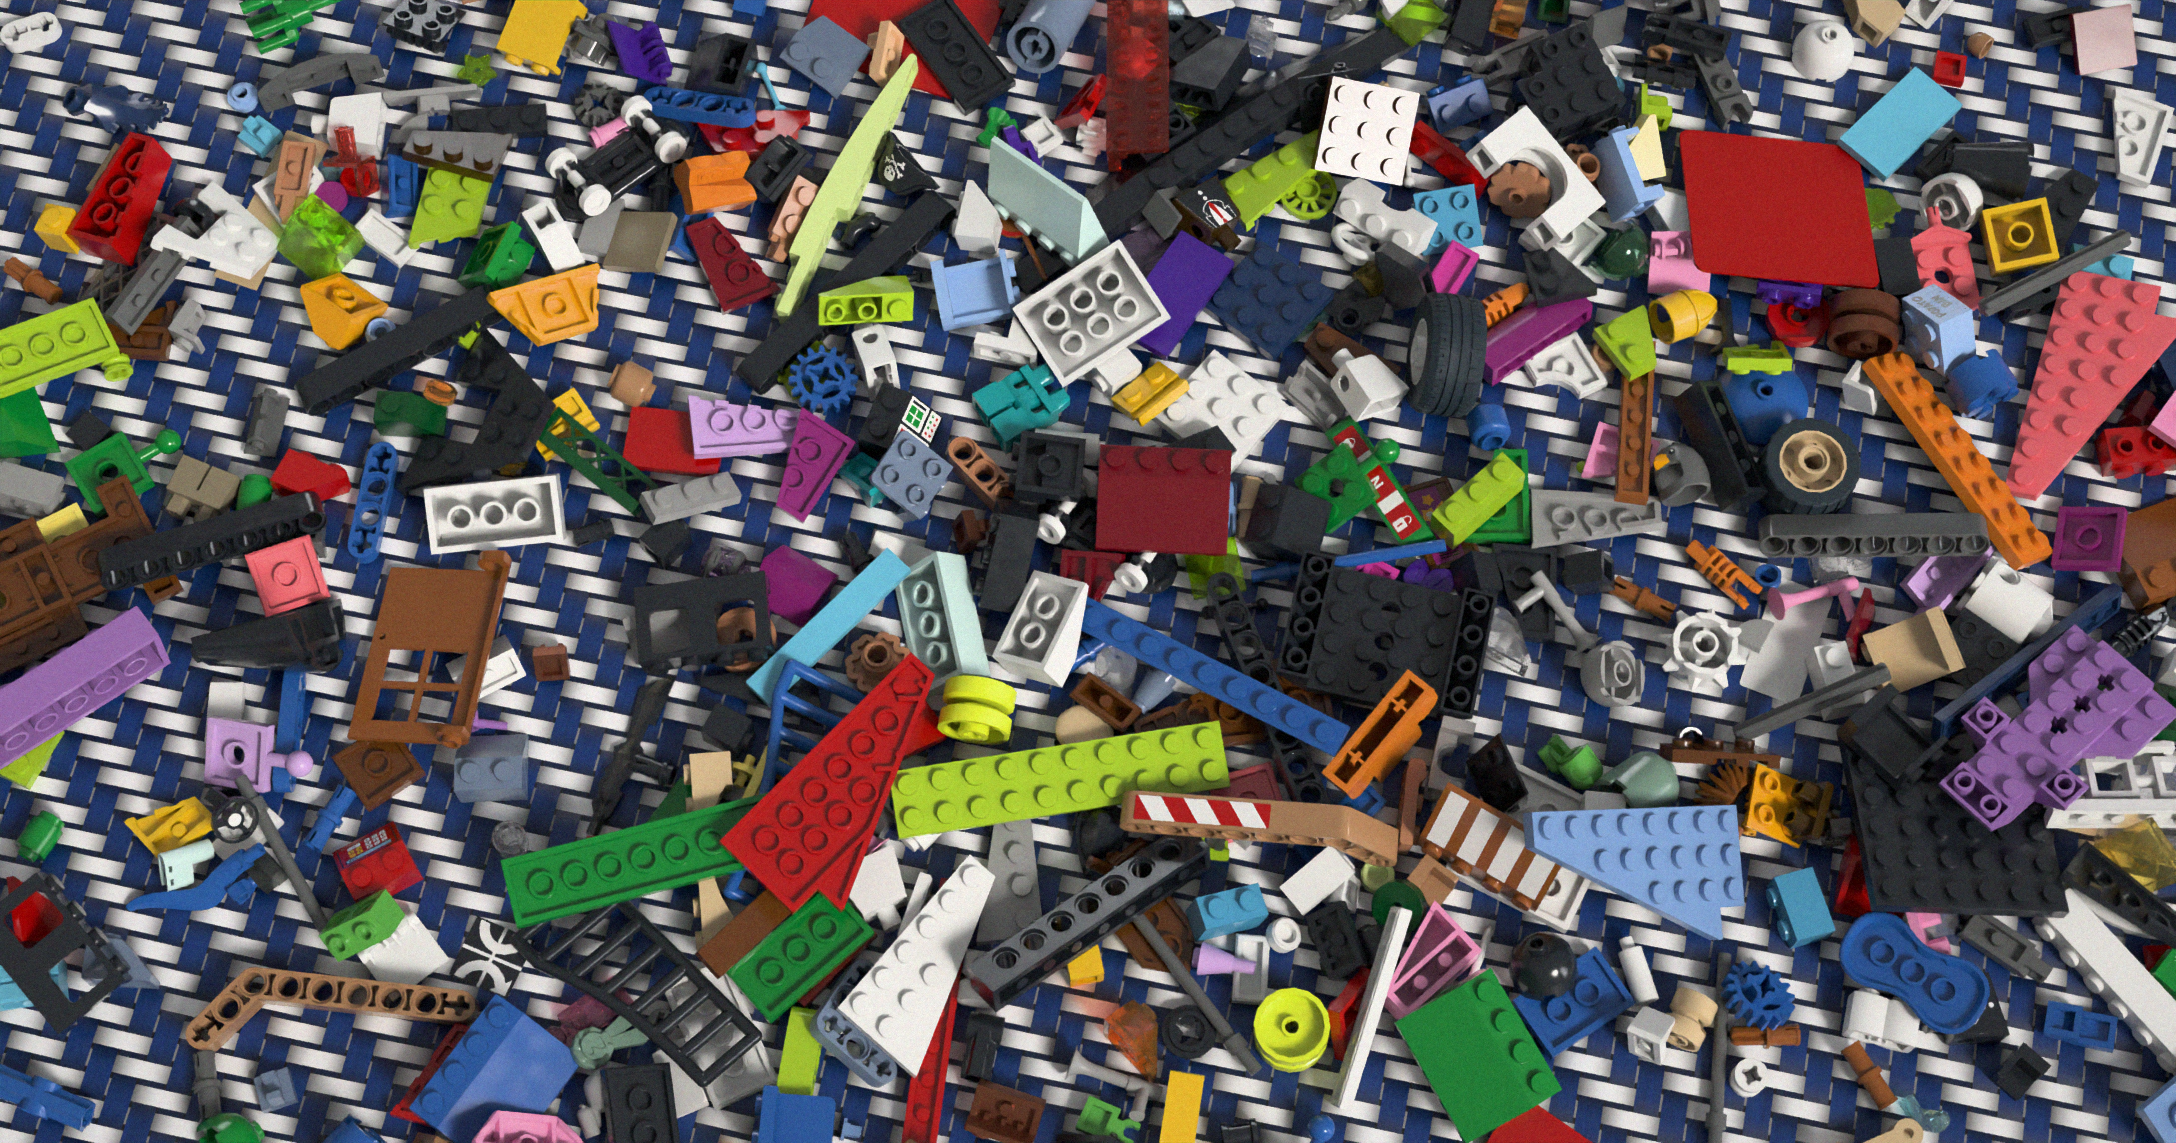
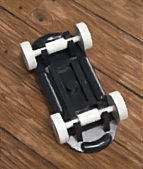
M638 95L628 99L621 108V118L632 128L629 131L623 132L587 157L581 164H577V157L569 148L562 147L554 150L548 156L545 167L552 177L560 179L554 197L555 206L560 215L567 220L584 221L605 211L611 203L667 164L678 160L684 154L691 140L687 127L679 120L657 117L652 112L650 102L645 97Z
M1083 467L1079 503L1046 499L1045 504H1035L1040 519L1037 535L1044 541L1058 544L1066 550L1126 554L1125 561L1114 574L1115 579L1124 589L1132 593L1159 594L1166 591L1174 583L1178 572V562L1175 554L1100 551L1095 549L1098 500L1093 497L1098 492V477L1089 469Z

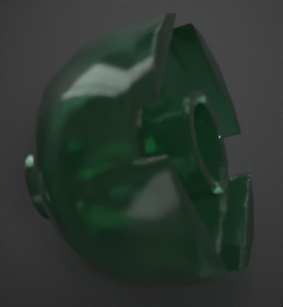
M1632 219L1624 222L1627 226L1625 230L1621 232L1616 228L1593 253L1595 257H1598L1595 262L1591 260L1588 262V266L1605 280L1618 282L1624 281L1630 276L1636 279L1648 267L1645 261L1650 254V244L1647 235Z

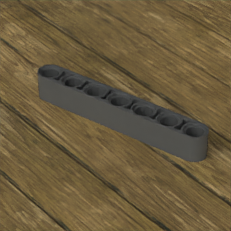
M1979 513L1767 515L1758 522L1760 551L1763 555L1772 558L1978 556L1984 554L1990 547L1987 522L1985 517Z

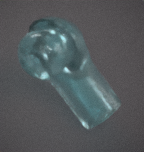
M1913 1094L1898 1102L1906 1116L1917 1121L1923 1131L1939 1133L1944 1131L1950 1124V1116L1944 1110L1922 1109Z

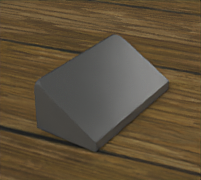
M1626 5L1591 14L1586 20L1588 32L1591 38H1594L1599 49L1622 42L1628 10Z

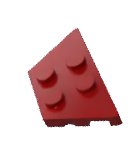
M755 110L757 119L746 128H733L692 122L693 126L697 125L701 131V138L710 147L713 156L732 151H746L750 161H755L778 134H782L784 137L789 135L797 140L798 131L803 125L808 126L811 119L810 110Z

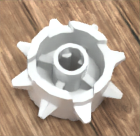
M1709 608L1707 613L1699 612L1691 617L1681 610L1676 612L1678 625L1674 633L1658 634L1657 638L1667 645V662L1662 666L1664 672H1670L1671 676L1688 684L1691 691H1694L1697 687H1711L1715 684L1723 689L1728 687L1726 673L1731 665H1744L1747 661L1737 654V637L1742 632L1740 627L1729 628L1727 626L1728 622L1724 618L1715 615L1713 608Z

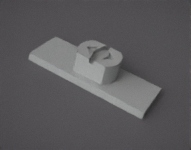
M477 84L383 92V99L388 106L417 104L418 115L427 114L428 117L434 116V113H437L438 116L448 115L450 113L449 100L482 97L481 90Z

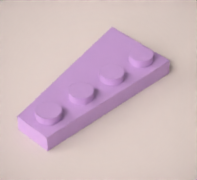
M688 395L687 402L694 459L790 452L800 412L778 409L777 411L761 409V406L748 404V407L729 404V401L715 399L714 402L701 400L699 396Z

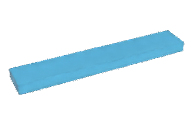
M887 547L746 681V685L765 704L771 707L773 689L788 659H794L812 668L911 573V569ZM794 675V677H793V679H792V682H791V684H790V686H789V689H790L801 677Z

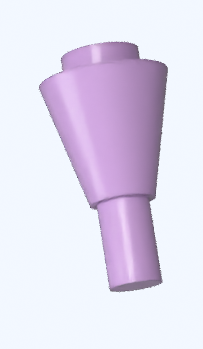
M1203 941L1201 948L1195 947L1192 967L1197 968V975L1232 973V971L1254 975L1256 961L1235 958L1234 955Z

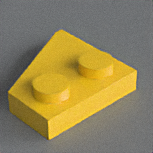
M195 796L179 801L174 806H164L155 809V814L138 820L135 817H131L124 822L157 859L159 853L196 843L212 830V814Z

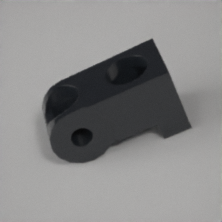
M2011 281L1999 284L1994 292L2012 284ZM2055 283L1997 312L2002 323L2005 324L2047 311L2059 295V286Z

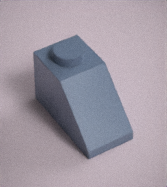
M104 933L109 941L106 944L109 950L114 955L120 954L131 967L128 973L133 979L129 983L122 984L120 987L159 989L160 982L134 950L121 939V936L113 933ZM86 945L81 978L90 986H96L106 978L108 970L89 946Z

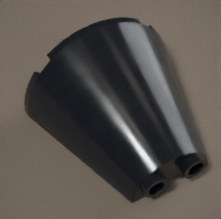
M341 598L190 638L192 642L191 654L197 663L204 662L209 666L307 673L333 671L340 664L344 654L343 650L339 649V642L346 639L345 617Z

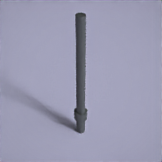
M247 775L238 777L234 780L242 796L249 799L257 807L259 813L258 825L320 934L328 923V919L267 812L269 807L263 796H258ZM245 803L244 806L246 808V811L248 812L250 818H253V812L250 805L248 803Z
M1144 913L1132 920L1225 1041L1223 1045L1231 1056L1236 1055L1251 1076L1260 1071L1262 1066L1246 1047L1248 1045L1247 1041L1240 1032L1235 1033Z
M1718 953L1715 1003L1718 1006V1010L1714 1016L1710 1109L1706 1113L1705 1128L1708 1129V1143H1722V1131L1726 1130L1727 1115L1723 1112L1729 1009L1725 1005L1729 999L1721 997V992L1724 990L1721 982L1731 969V954Z

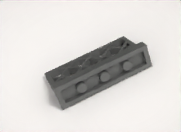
M153 210L133 263L138 262V267L128 272V265L108 261L78 302L92 297L95 299L100 296V301L96 304L105 322L117 326L122 332L132 336L189 261V259L181 258L182 255L178 251L163 247L161 252L150 246L147 247V242L151 241L166 224L196 240L204 233L186 216L179 215L178 218ZM157 221V227L147 231L151 224ZM119 272L118 277L109 281L114 273ZM119 287V292L109 297V292Z

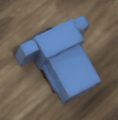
M844 1118L843 1125L839 1129L841 1132L840 1140L843 1141L844 1137L860 1138L862 1127L850 1125L851 1123H847L848 1119Z

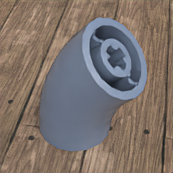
M1030 0L1007 35L1006 45L1013 61L1023 70L1032 73H1046L1053 70L1073 42L1097 0Z

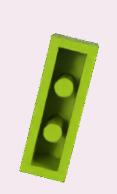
M1503 452L1500 453L1431 513V530L1441 539L1445 538V543L1454 550L1523 489L1525 473Z

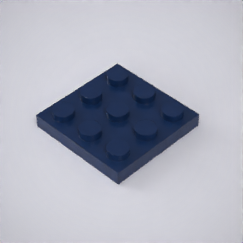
M1261 240L1227 275L1202 311L1274 362L1334 299V291Z

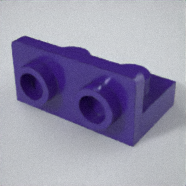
M1759 278L1756 287V299L1770 305H1778L1782 302L1794 304V306L1802 309H1810L1813 306L1820 307L1823 284Z

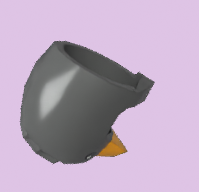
M1673 442L1671 445L1661 449L1654 458L1655 483L1663 505L1674 507L1689 504L1704 497L1711 490L1708 469L1703 458L1694 448L1687 446L1685 443Z

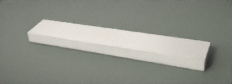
M1396 906L1390 908L1330 1101L1331 1105L1351 1112L1413 911Z

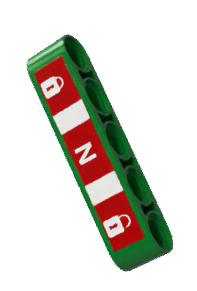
M1350 414L1324 432L1334 449L1342 443L1348 444L1360 463L1374 453V445ZM1381 463L1367 474L1381 496L1372 504L1400 545L1437 539L1387 464Z

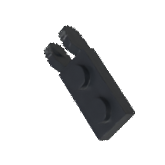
M1655 12L1647 16V26L1641 32L1642 40L1653 45L1664 43L1667 46L1720 61L1724 60L1732 36L1731 31L1674 15L1672 17Z

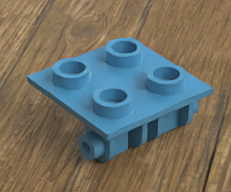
M1474 184L1413 194L1414 204H1411V208L1438 223L1427 249L1422 252V256L1445 252L1452 239L1467 248L1484 246Z

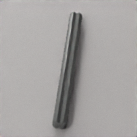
M2120 229L1979 300L1978 311L1980 314L1983 313L1985 317H1989L2130 246V238L2132 236L2124 229Z

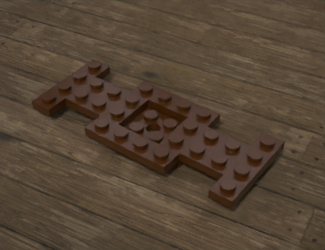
M126 474L95 488L109 517L49 545L34 517L0 531V593L6 596V604L0 609V677L83 639L90 630L78 605L109 591L101 585L95 564L96 555L105 548L156 534ZM176 574L143 583L153 605L184 592Z

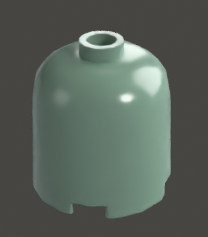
M1640 751L1630 756L1594 781V785L1598 786V792L1623 794L1626 806L1631 808L1670 807L1677 800L1680 789L1674 765L1654 752Z

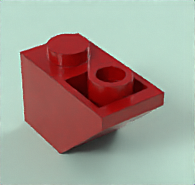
M288 449L270 478L275 495L281 498L303 491H313L319 495L321 501L349 493L352 488L348 474L343 467L335 463L328 465L306 451L299 453L292 449Z

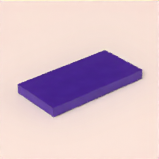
M1181 230L1146 278L1171 319L1136 340L1135 343L1166 361L1230 273L1235 261Z

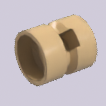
M1684 987L1678 988L1669 1005L1672 1013H1666L1675 1018V1023L1667 1042L1683 1050L1697 1052L1707 1034L1703 1027L1711 1025L1718 1006L1713 1000L1695 990Z

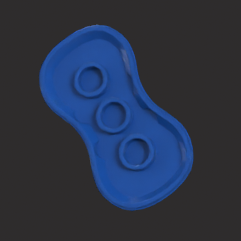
M1882 911L1865 913L1853 922L1841 941L1839 948L1840 964L1851 979L1863 986L1887 991L1901 998L1925 1025L1937 1032L1944 1034L1962 1033L1975 1024L1985 1010L1989 999L1990 987L1986 976L1980 968L1964 958L1943 954L1931 949L1920 941L1903 920L1893 914Z

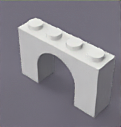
M1527 105L1481 140L1465 155L1484 179L1512 160H1522L1533 164L1549 179L1553 190L1551 203L1543 214L1526 227L1527 231L1544 251H1548L1606 203L1598 190L1589 182Z

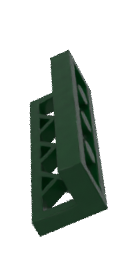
M559 406L550 416L538 439L635 517L643 507L639 501L628 494L627 481L641 480L649 486L647 491L660 488L659 485ZM560 417L570 424L571 437L558 439L549 432ZM575 428L585 436L576 437ZM591 440L595 443L597 457L582 458L578 454L577 442ZM572 442L573 450L565 443ZM601 449L610 456H601ZM616 460L619 462L622 477H606L603 474L602 461ZM597 462L598 469L590 463ZM626 469L633 473L634 476H626ZM617 482H622V484H623V489L620 488V487H619L618 485H616L615 483H617Z

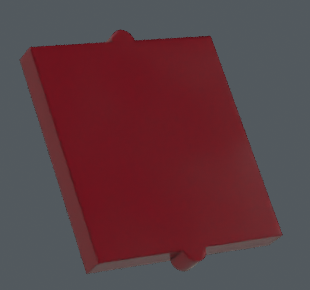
M1865 587L1846 635L1851 660L1858 663L1862 653L1860 644L1865 642L1862 635L1870 632L1876 616L1875 599L1872 597L1871 589Z

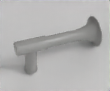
M1542 570L1529 578L1535 587L1517 600L1512 601L1515 610L1521 614L1524 609L1543 597L1574 638L1577 647V653L1574 657L1602 638L1591 636L1581 627Z
M1078 1045L1075 1047L1065 1076L1066 1080L1068 1076L1083 1074L1135 1093L1129 1117L1136 1122L1143 1121L1148 1098L1158 1102L1163 1089L1162 1086L1131 1075L1128 1076L1088 1061L1079 1053Z

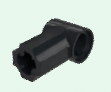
M971 1011L965 1038L967 1046L961 1066L960 1078L976 1084L979 1083L980 1079L990 1081L996 1049L1000 1048L1005 1017Z

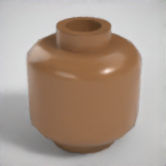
M628 360L622 365L617 363L607 387L611 388L610 395L613 399L630 407H638L643 400L648 403L650 402L657 385L651 383L653 380V372Z

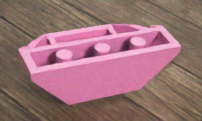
M499 1110L492 1113L472 1140V1143H584L577 1133L557 1116Z

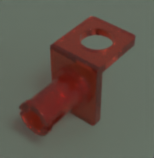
M354 126L334 128L338 155L323 161V166L353 168L359 198H364L378 192L380 185L375 155H361L357 153ZM365 171H368L370 174V184L367 188L363 182Z

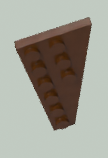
M1279 657L1271 661L1275 673ZM1276 673L1285 695L1334 718L1329 696L1304 691ZM1261 674L1251 676V678L1263 684L1267 682V679ZM1204 692L1196 693L1186 701L1173 707L1168 706L1133 724L1135 734L1219 720L1224 747L1266 742L1256 718ZM1279 733L1275 736L1277 741L1292 739L1285 733Z

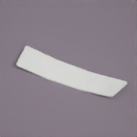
M876 531L868 553L877 558L888 547L900 560L910 567L936 551Z

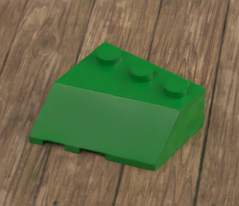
M35 387L0 399V459L61 452Z

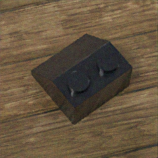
M1260 484L1243 542L1258 559L1301 562L1304 549L1320 552L1333 505L1326 500L1289 485Z

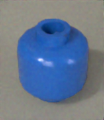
M1487 402L1480 403L1467 414L1465 419L1471 442L1477 448L1494 451L1501 448L1510 437V424L1505 410L1500 405Z

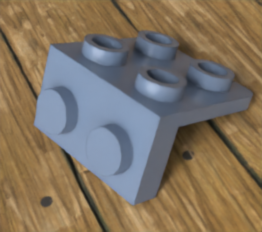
M901 431L869 477V481L878 490L901 506L896 516L907 523L917 519L921 520L927 514L931 507L930 502L946 485L948 481L947 476L953 469V466L911 433Z

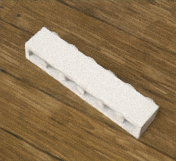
M2071 888L2067 889L2065 895L2069 913L2064 918L2035 917L2031 921L2035 925L2037 933L2057 948L2061 959L2083 976L2085 985L2092 992L2099 994L2108 1003L2110 1012L2118 1017V1019L2123 1020L2132 1029L2134 1038L2143 1046H2147L2157 1056V1062L2165 1071L2175 1076L2176 1001Z

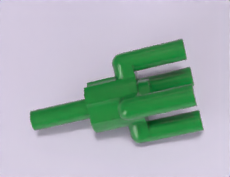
M246 0L239 3L244 15L271 4L274 6L273 9L245 19L254 39L284 29L285 33L256 43L260 54L263 55L298 41L300 34L297 28L314 21L311 12L342 0Z

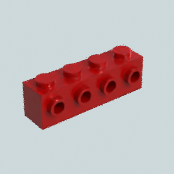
M2150 425L2104 429L2094 441L2102 477L2114 476L2116 479H2124L2140 473H2146L2147 476H2156L2165 471L2176 470V448L2147 430Z

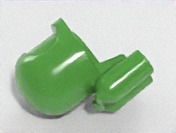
M1556 734L1547 741L1548 745H1544L1537 751V754L1551 772L1556 774L1562 773L1567 781L1576 789L1586 790L1593 787L1594 781L1603 775V766L1588 744L1570 749L1561 737Z

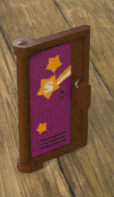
M1447 476L1410 486V484L1402 486L1429 527L1431 524V513L1454 494ZM1433 532L1437 539H1441L1435 532ZM1463 541L1454 550L1446 544L1447 551L1426 554L1423 557L1430 571L1434 569L1449 570V563L1470 551L1480 552L1476 543H1464Z

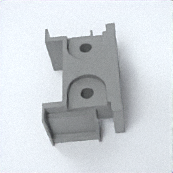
M1443 715L1440 730L1437 731L1423 800L1437 803L1448 782L1462 789L1463 783L1449 780V775L1441 771L1437 760L1445 756L1451 757L1454 749L1462 744L1470 745L1476 723Z

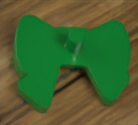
M989 108L987 110L988 121L983 130L984 132L976 137V141L982 147L990 150L991 139L994 136L998 137L1002 128L1014 124L1017 132L1019 131L1016 120H1010L1009 114L1001 108Z

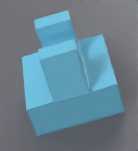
M250 115L242 123L243 130L237 136L240 143L262 159L284 137L279 129L260 115H257L255 118Z

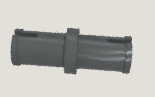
M211 1050L199 1051L197 1054L194 1053L192 1055L196 1078L193 1092L198 1095L200 1123L222 1113L219 1091L222 1090V1082L217 1079L215 1052Z

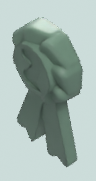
M619 1016L604 1031L592 1026L576 1033L572 1039L570 1052L578 1066L594 1071L608 1064L613 1050L644 1045L648 1039L637 1028L626 1031L633 1025Z

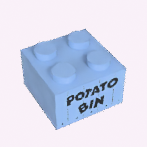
M1936 284L1929 285L1902 298L1903 312L1901 317L1906 332L1904 342L1907 351L1911 355H1915L1926 363L1929 368L1936 370L1944 377L1957 366L1977 355L1971 308Z

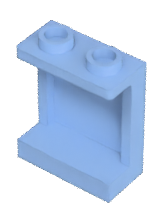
M1623 125L1608 132L1609 136L1595 143L1596 147L1589 152L1595 155L1600 162V173L1596 182L1602 197L1606 201L1605 205L1612 223L1639 216L1665 196L1662 184L1644 187L1628 142L1640 133L1638 126L1627 129Z
M1005 248L999 249V257L944 268L943 260L930 262L940 319L944 331L1017 317L1012 308L1022 301L1019 286L1012 287L1010 277H1015L1016 271L1013 258H1006Z

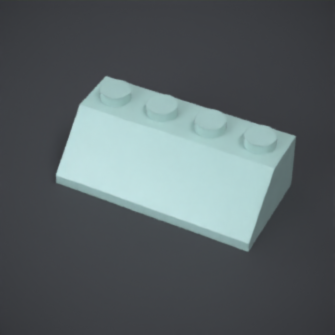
M936 551L910 566L911 573L895 588L907 647L910 652L935 674L927 697L943 694L946 680L954 676L991 677L965 556Z

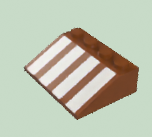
M1450 782L1444 788L1417 842V845L1422 847L1421 850L1424 854H1428L1436 860L1439 858L1452 864L1451 868L1458 874L1466 877L1469 875L1481 881V885L1486 890L1495 894L1501 892L1511 898L1512 904L1525 911L1530 909L1536 912L1562 867L1525 848L1524 825Z

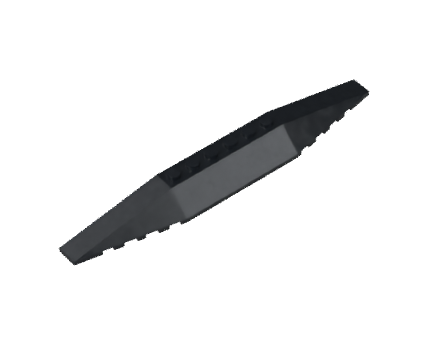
M1401 19L1267 72L1233 93L1220 112L1206 110L1190 120L1197 129L1196 132L1149 163L1145 164L1132 158L1122 163L1086 196L1109 242H1112L1146 220L1141 211L1157 190L1177 186L1180 191H1183L1272 133L1277 136L1300 121L1297 78L1330 73L1335 63L1344 62L1349 69L1359 68V79L1362 82L1420 45L1422 39L1404 19ZM1038 242L1033 248L1048 276V280H1042L1029 252L1014 264L1016 276L1011 277L1026 296L1071 268L1060 258V253L1054 249L1050 252Z

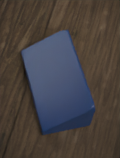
M387 154L380 163L381 215L385 218L413 217L416 215L419 205L418 164L403 160L402 156Z

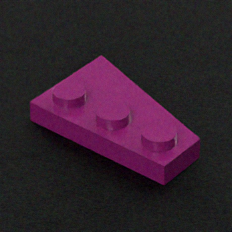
M803 407L800 411L776 503L777 508L802 524L856 444L854 440Z

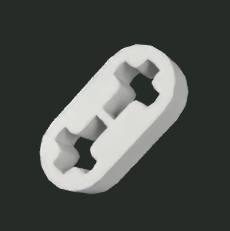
M41 12L6 24L1 29L0 38L7 50L12 53H22L57 41L62 34V27L55 15L49 12ZM49 24V30L44 32L43 26ZM19 34V40L13 41V35Z

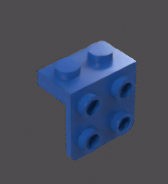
M764 1085L763 1095L756 1096L755 1116L760 1117L759 1130H753L751 1143H832L836 1110L835 1100L832 1097L783 1094L780 1093L778 1086Z

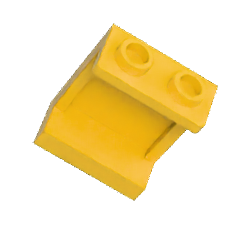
M515 0L496 49L505 56L503 60L509 64L521 67L523 63L531 66L530 70L539 75L547 77L551 73L559 76L561 69L556 64L575 18L584 21L588 9L579 0Z

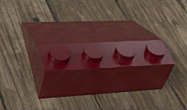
M1101 444L1095 549L1100 551L1227 556L1232 450Z

